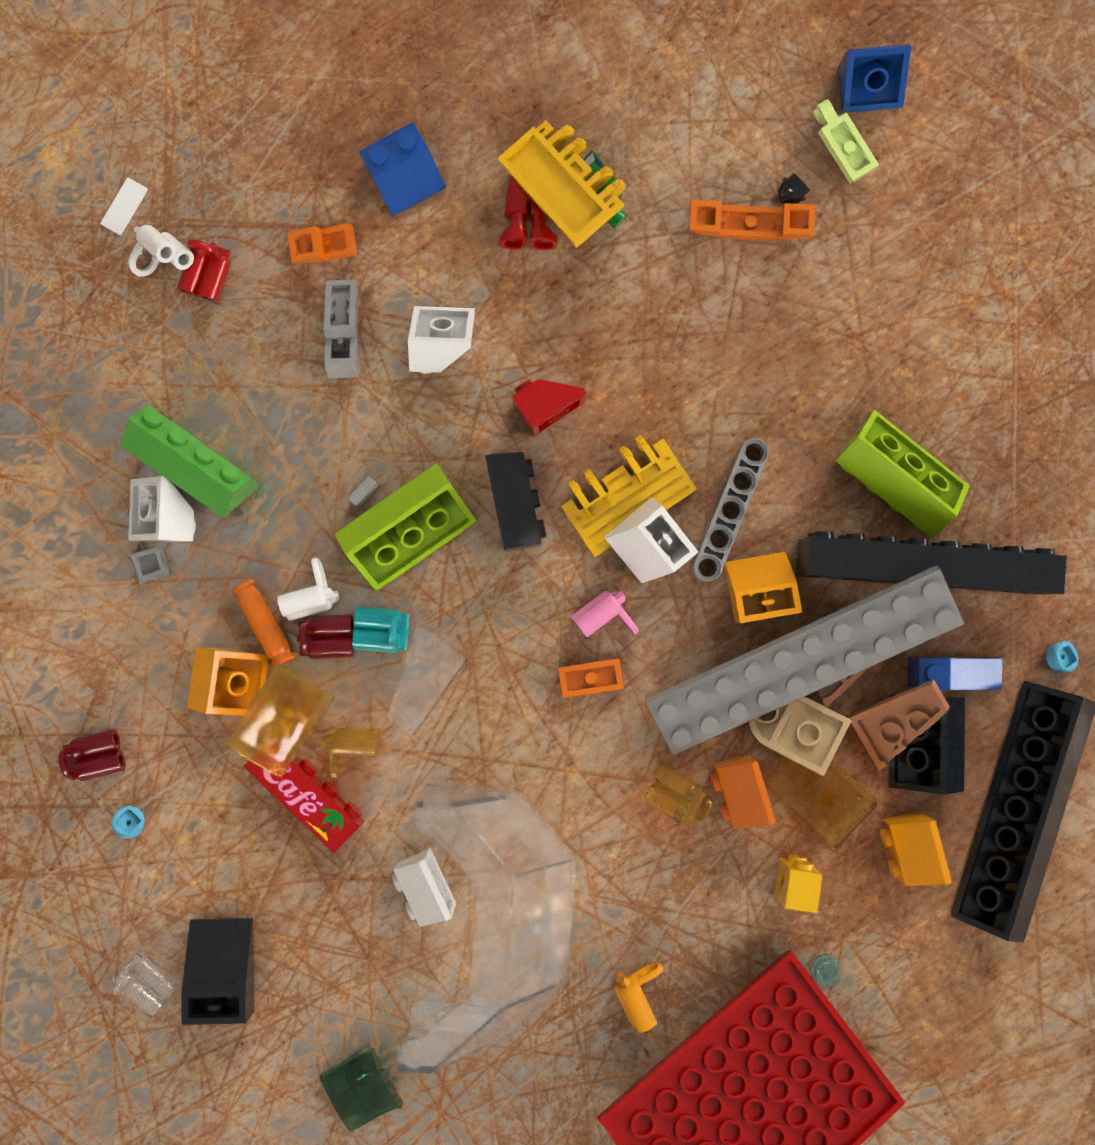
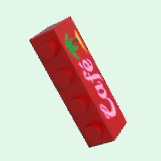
M277 736L270 738L243 767L334 854L364 822L361 818V811L351 802L346 804L338 796L340 794L339 790L330 781L326 780L323 782L316 775L317 769L311 762L298 758L293 753L295 751L294 746L283 737L279 739Z

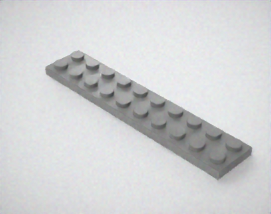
M936 565L646 699V704L672 754L675 755L964 625V622L943 574Z

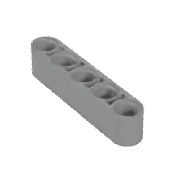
M752 438L747 440L736 452L698 546V553L694 556L691 564V573L700 582L714 581L723 570L768 459V446L761 439ZM747 447L757 448L760 454L758 461H750L746 457L745 451ZM740 474L747 478L748 487L746 490H739L735 487L734 477ZM724 503H731L736 507L737 513L734 519H728L723 515L722 506ZM714 531H719L725 536V544L721 548H716L710 541L711 534ZM703 559L709 560L713 564L714 570L709 577H705L699 572L698 567Z

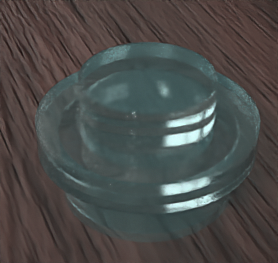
M822 954L812 962L811 975L818 984L826 987L833 986L842 977V965L833 955Z

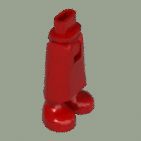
M510 175L504 216L511 220V224L499 236L500 246L510 250L524 248L527 245L526 221L532 222L530 246L533 249L552 250L556 248L557 236L546 223V221L551 219Z

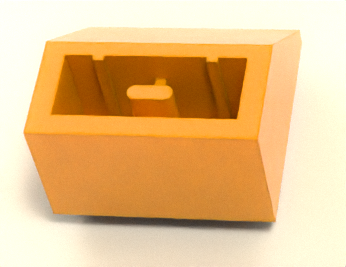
M786 552L725 562L724 567L734 623H745L802 613L797 580Z

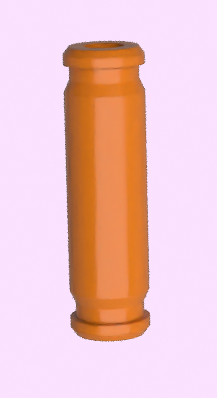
M250 579L235 586L232 589V594L236 595L238 605L267 657L272 660V666L277 668L294 659L295 653L291 652L290 644L260 590L255 587V581Z

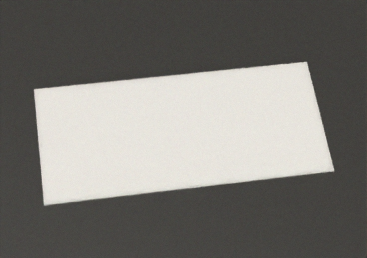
M127 177L100 224L121 236L147 193L148 188Z

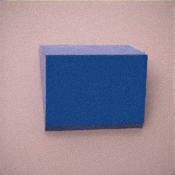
M911 45L848 49L837 68L841 111L848 113L903 108Z

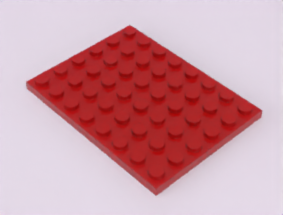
M787 950L596 1118L616 1145H861L906 1102L794 953Z

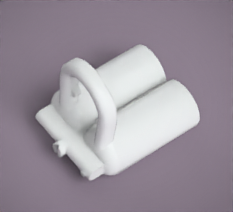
M151 225L136 226L134 228L138 242L130 254L128 264L130 270L135 275L141 277L150 275L155 271L159 262H171L179 270H185L192 265L194 260L192 252L170 233H160ZM145 248L153 255L151 256L152 261L145 269H138L136 267V260L142 254V249Z
M312 558L311 560L316 581L315 586L277 597L280 612L289 621L328 611L332 608L333 603L338 602L340 599L338 591L328 588L325 572L318 558Z

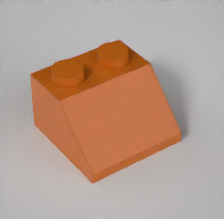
M745 754L712 764L715 773H711L710 778L715 792H721L723 803L719 804V808L724 822L729 821L734 829L766 826L776 823L757 760Z

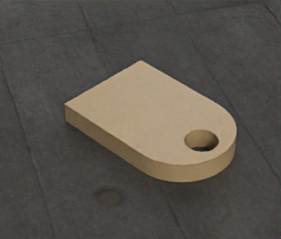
M804 696L775 709V717L770 721H763L759 717L749 721L752 734L761 745L824 777L852 720Z

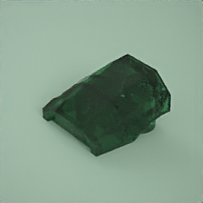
M374 1048L344 1060L319 1076L328 1097L349 1131L356 1130L382 1114L396 1108L400 1109L403 1106L401 1097L398 1098L399 1095L396 1093L395 1085L386 1077L384 1068H381L380 1058L376 1055Z

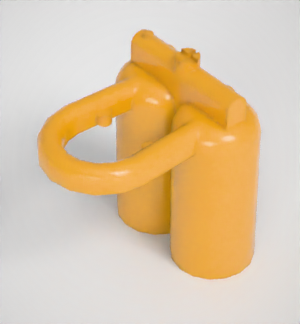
M658 962L648 964L627 977L624 976L622 971L615 972L616 982L614 984V991L632 1028H636L639 1033L646 1032L657 1024V1020L640 985L655 978L664 970L662 964Z

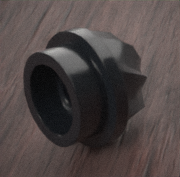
M792 173L788 179L786 177L782 179L783 182L778 189V196L783 204H798L806 200L805 195L810 189L796 174Z

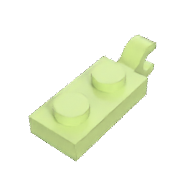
M828 99L816 106L817 109L813 111V115L824 126L819 130L818 134L849 184L876 169L879 165L847 112L838 117Z

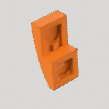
M350 223L323 229L313 226L287 232L291 263L293 264L315 263L358 256L354 227Z

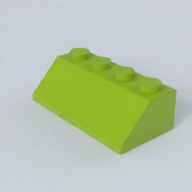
M875 409L845 444L835 460L846 473L855 476L865 484V487L870 492L880 496L895 512L901 513L919 531L925 532L932 539L958 516L970 487L969 484Z
M435 463L334 534L345 555L377 592L475 524L477 520L438 464Z

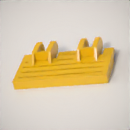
M545 120L537 128L533 126L497 159L577 248L625 206L618 196L623 193L626 184L622 180H615L597 195L596 192L611 180L614 171L610 167L605 166L590 177L594 173L593 170L579 156L586 148L587 143L580 137L576 138L558 153L574 136L575 130L567 124L553 134L555 132L554 128Z
M639 435L635 438L637 447L649 462L642 469L634 459L632 452L625 446L621 447L619 452L634 475L630 476L622 465L601 479L608 492L604 491L591 470L588 469L583 472L585 480L591 485L598 498L590 503L582 493V489L577 482L571 480L567 483L582 509L579 510L572 499L563 504L561 508L594 558L611 547L604 536L651 497L660 503L665 510H668L697 490L664 438L652 445L659 458L656 457L643 436Z

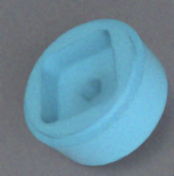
M1069 642L1053 643L1046 652L1047 663L1056 673L1071 672L1078 665V653Z
M133 806L119 809L112 819L114 832L123 839L137 837L145 826L143 813Z

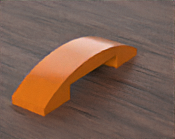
M691 200L689 232L712 237L742 240L810 238L814 236L816 205L784 203L783 207L722 205V201Z

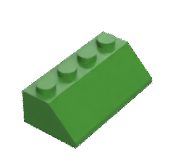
M149 405L134 414L127 421L120 446L222 518L228 515L260 486L259 482Z

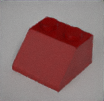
M538 379L533 383L531 380H527L515 388L516 394L512 396L514 408L532 435L536 436L585 404L587 393L581 387Z

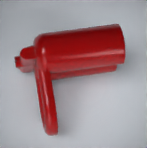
M189 240L187 247L190 248L189 250L194 255V260L189 268L182 270L176 289L186 294L199 296L208 301L218 303L230 267V250L217 247V244L213 242L208 244L201 242V240Z

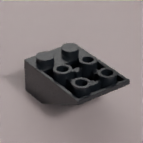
M253 918L190 920L181 991L182 1025L246 1024L254 1013Z

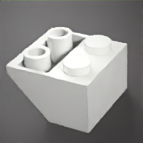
M652 497L604 536L606 541L641 583L675 572L698 553L697 549L665 508Z

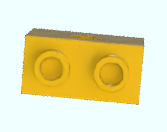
M789 854L788 859L779 857L774 887L775 897L785 909L817 913L822 874L814 867L813 863L807 862V857Z

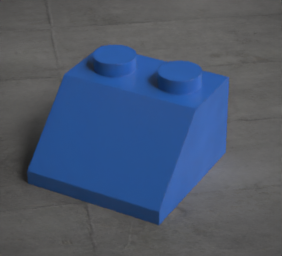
M414 122L359 151L367 171L393 217L446 188L433 157Z

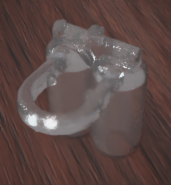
M136 953L127 964L124 963L122 965V971L114 978L113 982L116 986L112 990V994L116 997L121 993L147 1016L152 1018L181 983L150 957H143L141 954Z

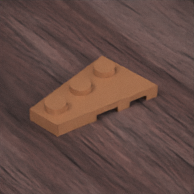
M933 679L856 711L849 716V719L852 720V726L880 771L916 737L924 733L940 719L950 706Z

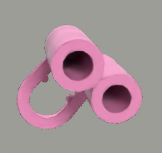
M614 590L611 593L603 591L571 616L587 638L617 614L634 635L639 632L637 626L620 605L625 601V594L622 591Z

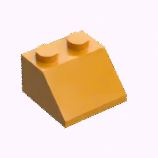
M196 646L187 708L205 714L261 716L269 657L266 654Z
M917 810L881 819L884 829H880V836L885 848L889 847L891 859L888 860V866L893 878H897L905 886L948 885L952 883L936 820Z

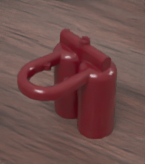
M352 614L310 616L307 620L299 621V635L296 636V640L300 643V656H308L310 659L354 657V623Z
M115 729L73 739L70 744L62 746L63 749L58 757L59 767L63 776L66 779H71V781L76 779L87 781L122 772L126 768L124 755L120 751V738Z

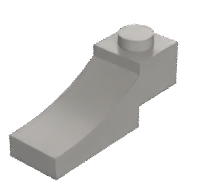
M357 280L326 281L323 332L325 335L324 366L328 378L359 377L360 350Z

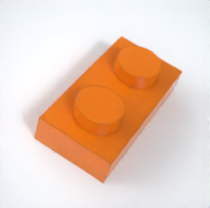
M620 658L558 667L562 698L624 689Z

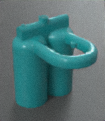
M356 607L353 650L396 653L399 649L407 650L408 635H411V629H409L410 614H402L401 611L396 609Z

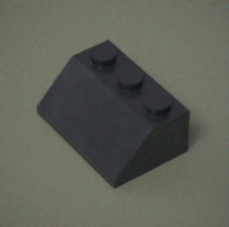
M524 452L485 455L505 552L541 546V538L547 536L543 519L537 520L535 508L541 506L537 489L531 490L529 478L535 477L531 459L525 460Z
M944 696L950 706L948 711L924 733L907 745L899 755L897 754L889 761V788L944 795L964 791L965 697Z

